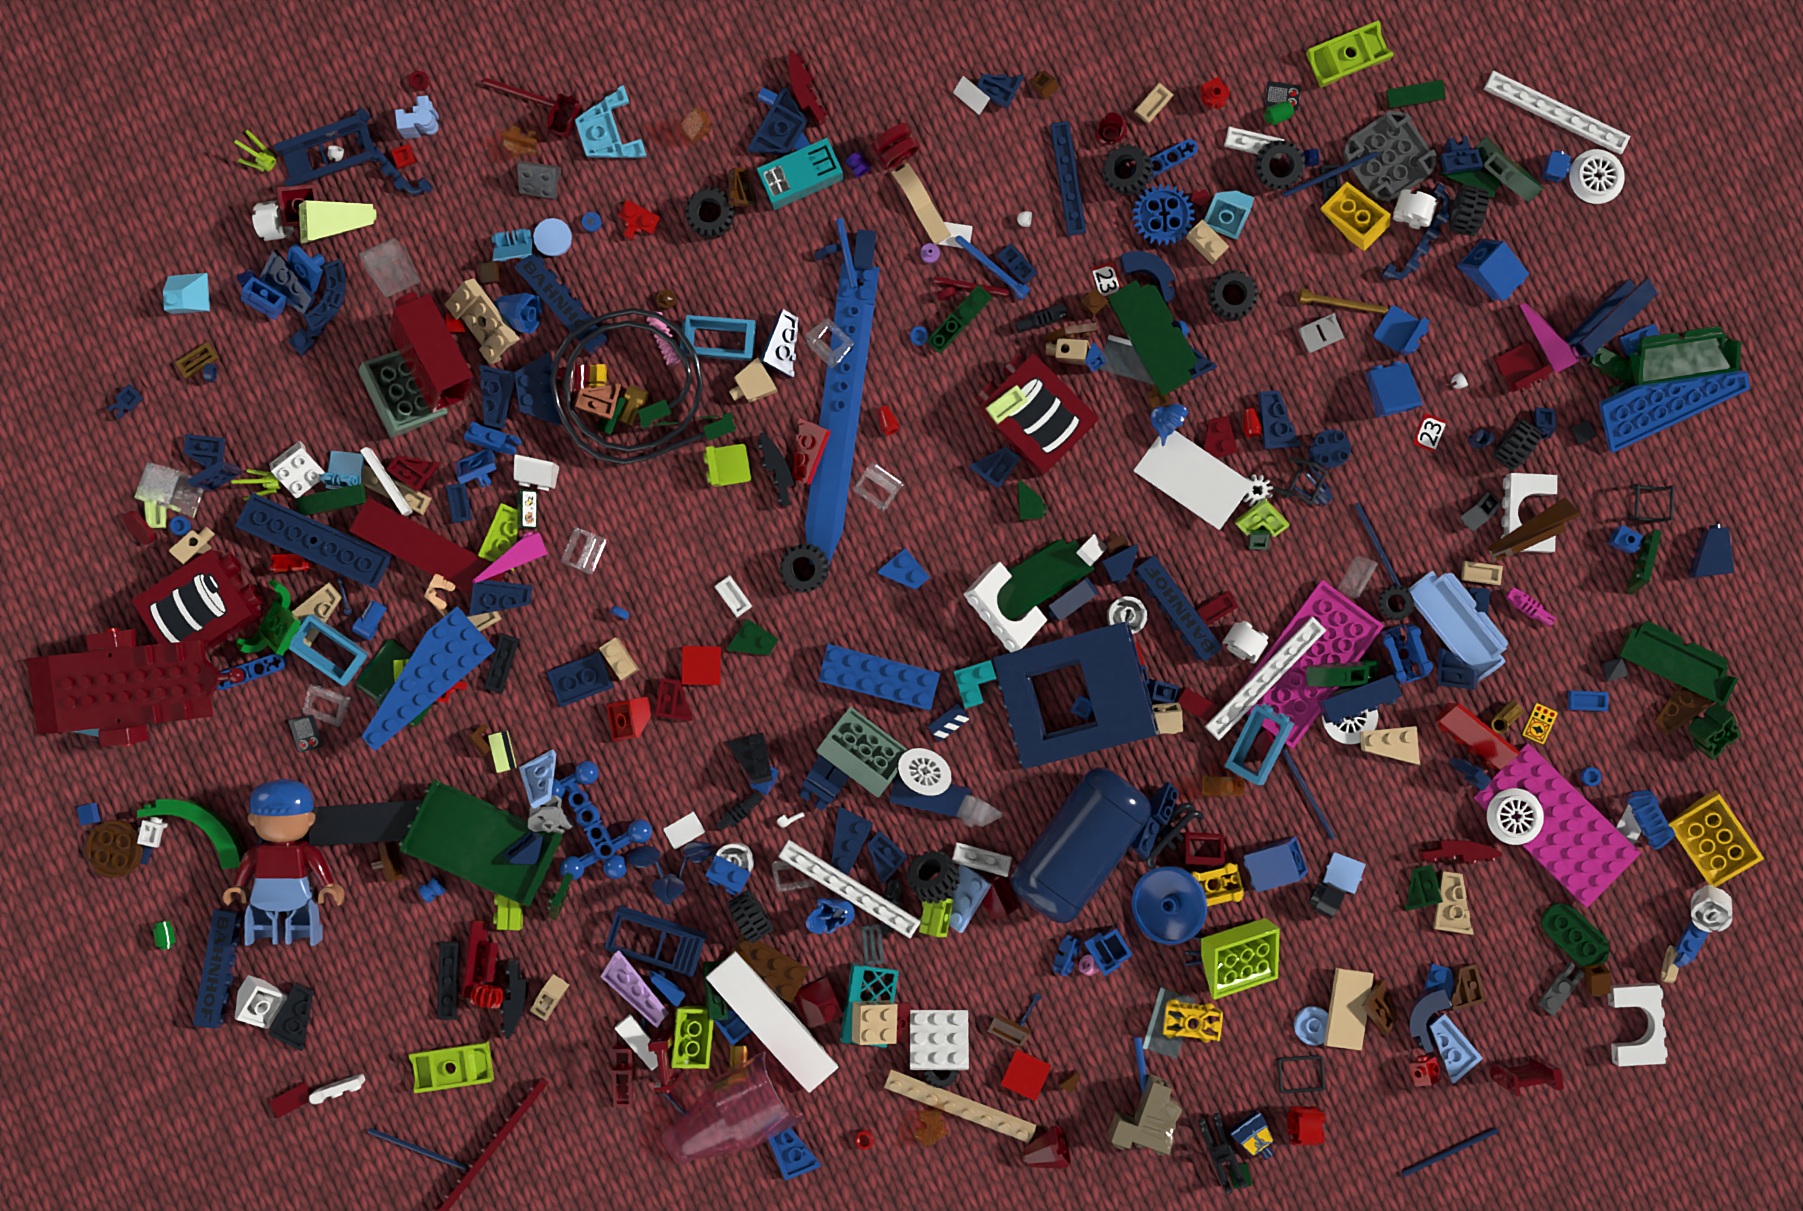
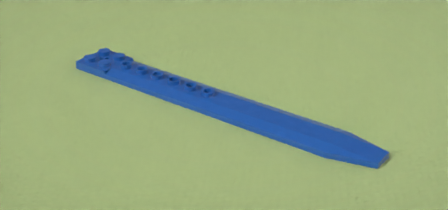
M842 262L819 422V426L830 430L831 433L811 482L805 522L807 544H814L813 546L820 547V550L826 553L825 556L829 559L828 566L844 527L880 267L874 266L873 270L854 268L856 280L860 279L864 285L860 286L859 289L851 290L845 262ZM809 559V565H814L812 560Z

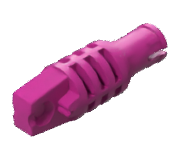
M1514 587L1507 593L1505 598L1530 618H1537L1547 627H1551L1554 624L1553 621H1556L1555 616L1544 610L1542 604L1528 594Z

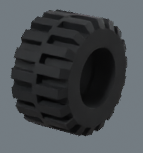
M1278 140L1265 144L1258 151L1259 154L1254 160L1256 161V165H1254V169H1256L1255 174L1259 177V181L1273 189L1290 188L1304 174L1302 171L1305 169L1303 162L1305 157L1302 156L1301 149H1298L1297 145L1289 141ZM1277 153L1285 154L1290 161L1289 169L1283 176L1273 175L1269 168L1271 158Z
M1127 143L1126 147L1123 144L1118 145L1119 148L1116 149L1114 147L1111 149L1113 152L1106 155L1108 159L1103 160V165L1105 166L1102 168V173L1105 174L1103 178L1115 192L1126 196V194L1133 196L1134 192L1138 195L1141 193L1140 190L1142 188L1144 190L1148 188L1146 186L1147 183L1151 184L1152 182L1150 176H1154V172L1151 170L1154 168L1151 163L1152 160L1136 145L1132 146ZM1129 161H1135L1137 163L1135 173L1130 178L1120 179L1119 172L1121 167Z
M1466 184L1462 185L1455 196L1450 211L1449 230L1451 232L1471 237L1478 233L1488 209L1489 192L1487 189Z
M706 187V190L698 189L699 192L691 194L692 198L687 200L688 206H685V215L689 226L694 233H697L700 237L705 236L706 239H710V237L717 239L718 235L724 236L725 231L729 232L730 226L734 223L735 213L733 206H729L728 197L723 191L720 192L718 188H714V190H711L710 187ZM708 204L719 206L721 214L716 221L708 223L699 218V213L704 206Z
M1235 269L1233 272L1227 270L1225 273L1218 275L1210 285L1209 292L1207 293V298H1209L1208 306L1211 305L1212 308L1210 310L1212 313L1215 311L1218 318L1221 316L1226 321L1228 319H1231V321L1240 320L1254 308L1258 300V289L1255 288L1257 284L1251 281L1252 277L1250 275L1248 277L1245 275L1246 272L1242 271L1239 273ZM1224 287H1237L1243 295L1242 303L1239 305L1228 304L1222 295Z
M1521 418L1508 429L1498 442L1492 457L1513 471L1535 449L1541 439L1542 432Z
M801 543L788 549L780 561L779 565H781L779 573L782 574L781 579L786 582L785 585L787 587H791L795 592H811L820 587L829 575V559L826 558V553L822 552L820 547L813 546L814 544ZM799 557H807L814 563L815 573L811 578L803 579L796 574L794 564Z
M931 850V852L925 851L923 855L919 854L916 856V860L913 859L911 861L912 865L908 866L907 881L921 901H926L929 904H932L934 901L936 904L940 900L945 901L947 900L946 897L953 895L952 892L958 888L956 884L960 883L958 878L960 875L958 869L946 853L944 854L940 850L938 852L936 850ZM939 873L936 878L927 881L931 875Z
M746 890L727 902L728 910L743 936L752 944L773 931L770 918L753 892Z

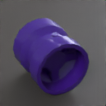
M861 151L852 154L845 161L848 167L853 169V174L856 178L864 175L871 169V165L864 160V155Z

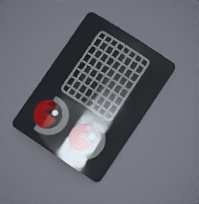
M1268 81L1264 105L1272 106L1281 101H1289L1293 109L1298 110L1301 86Z
M313 714L289 720L298 752L323 746Z

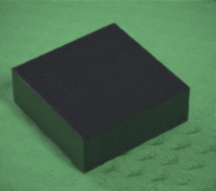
M1588 419L1569 429L1578 446L1597 436Z

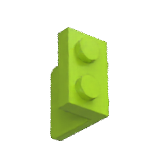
M744 444L719 448L714 446L706 447V452L703 453L705 464L709 465V471H706L708 483L711 482L713 487L744 483L751 480L747 449Z

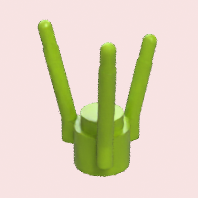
M246 130V134L265 153L260 152L258 154L243 143L235 140V144L256 157L255 161L258 164L243 159H238V162L257 168L262 172H265V170L269 172L276 163L275 154L271 153L249 130Z
M247 469V473L263 475L265 477L263 479L231 480L232 484L263 483V487L267 488V490L255 493L259 496L277 493V489H281L280 480L272 472ZM251 495L244 497L243 500H249Z

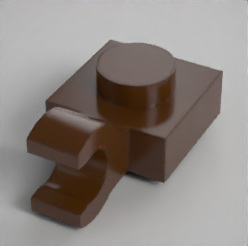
M1150 377L1148 382L1152 391L1147 392L1151 411L1157 407L1171 405L1168 394L1161 397Z

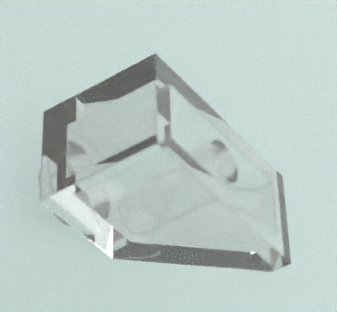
M966 795L956 816L963 819L962 823L969 827H973V825L982 827L1001 818L1003 813L979 798Z

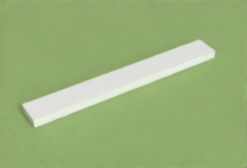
M1495 71L1491 72L1484 87V90L1619 155L1623 153L1630 139L1629 135Z
M1311 617L1204 727L1217 740H1220L1312 646L1326 629L1315 618Z
M788 840L778 856L908 938L912 937L920 924V920Z

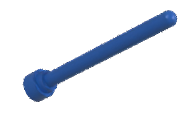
M956 236V242L1009 285L1019 300L1022 301L1031 290L1027 285L1018 284L962 236Z

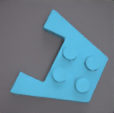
M624 85L620 86L609 97H605V100L598 105L593 106L575 119L586 156L589 158L647 157L641 139L622 144L611 112L614 108L630 104Z

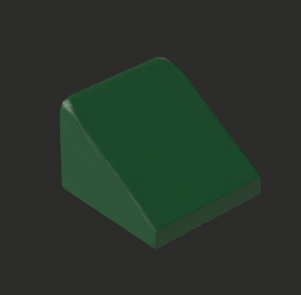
M1239 1163L1247 1187L1252 1186L1248 1163ZM1228 1165L1232 1188H1240L1231 1165Z

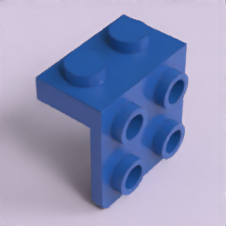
M1391 306L1373 336L1379 342L1405 357L1416 351L1419 343H1417L1419 338L1424 337L1429 330L1427 325L1430 320L1425 317L1418 320L1397 306Z
M716 855L705 876L709 878L707 880L708 883L716 887L720 884L726 887L725 891L735 896L736 893L740 894L751 872Z

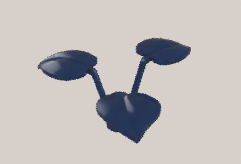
M694 841L684 847V854L686 856L683 859L678 877L674 874H668L664 877L660 864L656 860L661 856V853L655 847H636L629 851L626 856L630 864L638 868L649 867L653 863L656 865L661 879L653 882L652 891L661 902L669 906L685 890V884L681 878L687 860L690 859L693 863L706 861L718 851V848L703 841Z

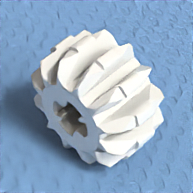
M1252 475L1251 480L1246 478L1253 485L1246 493V498L1243 499L1244 503L1250 500L1249 506L1252 507L1254 503L1257 504L1266 497H1272V494L1267 492L1273 489L1272 486H1266L1270 482L1269 480L1262 482V475L1259 476L1258 480L1256 475ZM1258 487L1260 491L1254 495L1252 492L1254 489L1252 488Z

